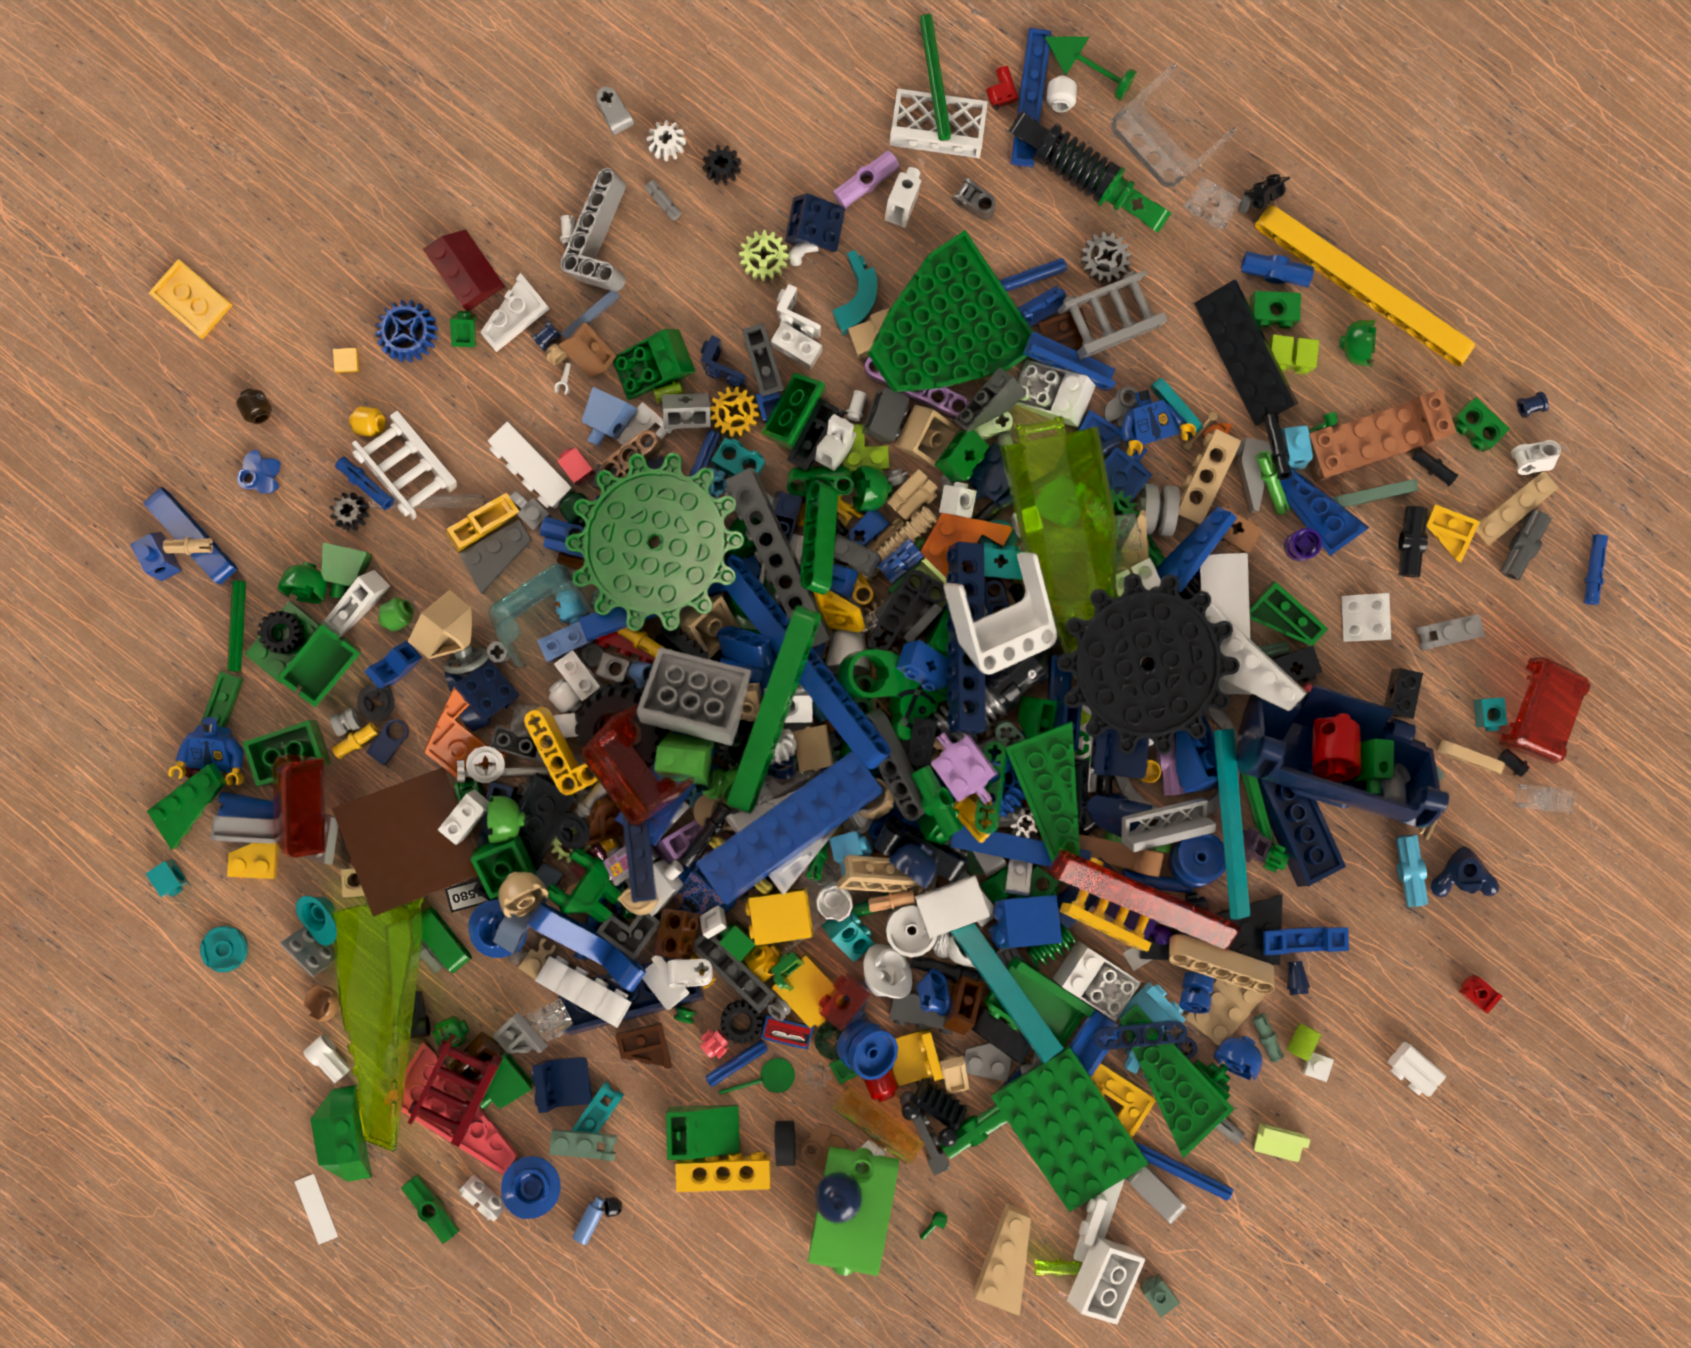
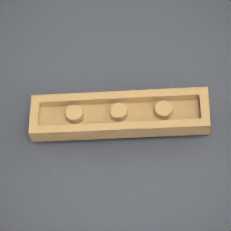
M1545 471L1539 472L1481 520L1474 534L1485 547H1488L1559 487Z

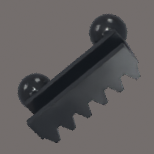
M664 626L659 629L661 634L656 637L655 642L668 650L672 649L676 652L708 659L709 652L706 651L701 654L702 646L694 647V639L687 641L688 634L681 635V627L672 631L665 629Z
M922 1078L917 1081L916 1085L918 1087L914 1095L910 1097V1101L902 1106V1116L906 1120L912 1121L920 1115V1108L947 1126V1128L941 1130L939 1140L942 1145L951 1147L957 1142L958 1135L956 1130L960 1128L967 1111V1105H960L959 1099L953 1100L952 1095L945 1094L944 1089H938L937 1084H930L929 1078Z

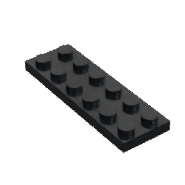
M1232 280L1194 303L1255 426L1263 423V418L1271 413L1280 414L1298 404L1237 280Z
M538 772L532 778L518 805L520 812L525 813V825L520 826L518 834L536 871L556 837V821L559 817L570 811L578 797L575 793L570 795L562 794L554 781ZM479 878L472 891L490 901Z

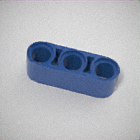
M734 626L723 627L717 631L723 656L758 668L767 667L774 662L769 638Z

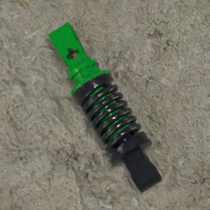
M1022 111L1019 113L1008 132L1037 149L1032 160L1033 162H1037L1041 166H1048L1050 172L1055 171L1056 176H1062L1065 182L1070 180V185L1072 187L1077 186V190L1084 191L1086 196L1093 194V201L1098 206L1109 202L1116 211L1122 207L1155 232H1160L1172 213L1135 190V182L1132 180L1128 181L1123 177L1124 167L1118 166L1113 161L1108 162L1106 156H1103L1098 161L1101 156L1098 151L1091 157L1093 148L1089 146L1083 151L1086 143L1082 141L1076 146L1079 141L1076 136L1067 144L1071 133L1066 131L1062 134V127L1058 122L1050 130H1047ZM1142 199L1144 208L1142 210L1138 208L1134 211L1132 209V200Z

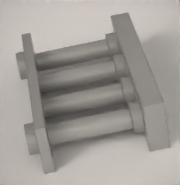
M1145 270L1136 273V271L1129 272L1123 276L1122 280L1080 297L1072 295L1063 300L1064 304L1058 309L1059 314L1070 311L1084 341L1082 342L1083 346L1077 351L1080 360L1160 328L1168 321L1164 312L1158 315L1151 312L1138 282L1147 275ZM1130 287L1143 315L1141 322L1135 323V321L1131 320L1118 290ZM1110 294L1123 323V329L1117 332L1111 328L1098 299ZM1090 302L1103 331L1102 338L1097 340L1091 336L1078 306Z

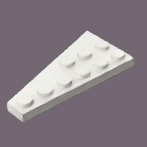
M1212 603L1206 610V618L1209 622L1228 621L1233 626L1231 636L1221 642V653L1224 656L1236 658L1240 663L1237 673L1225 675L1221 679L1283 709L1292 710L1307 692Z

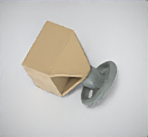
M450 590L420 614L408 640L412 646L429 659L453 653L444 663V670L450 674L470 672L483 665L489 657L485 648H471V607ZM460 664L461 667H451V665Z

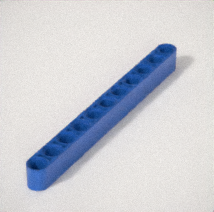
M730 555L724 563L734 570L736 578L732 584L722 585L761 635L769 638L772 649L778 655L790 619L745 562L736 555ZM811 647L799 683L859 760L867 768L875 769L890 755V746Z

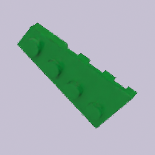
M215 763L208 764L147 810V813L171 850L180 845L181 839L189 833L196 819L202 816L205 807L214 800L227 783Z

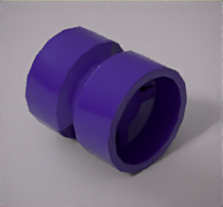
M1310 528L1301 529L1290 534L1284 543L1286 555L1294 561H1304L1312 558L1320 552L1322 547V539L1319 533Z

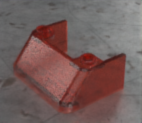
M639 704L612 716L582 750V757L586 765L626 819L636 826L647 821L677 799L695 781L693 777L679 784L669 777L658 781L632 746L637 738V732L634 725L630 722V718L637 712Z

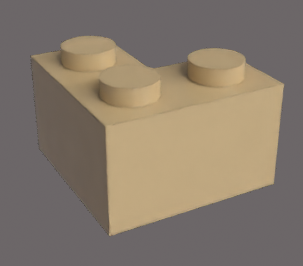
M890 308L870 315V321L848 328V335L857 359L863 357V360H867L869 358L867 352Z

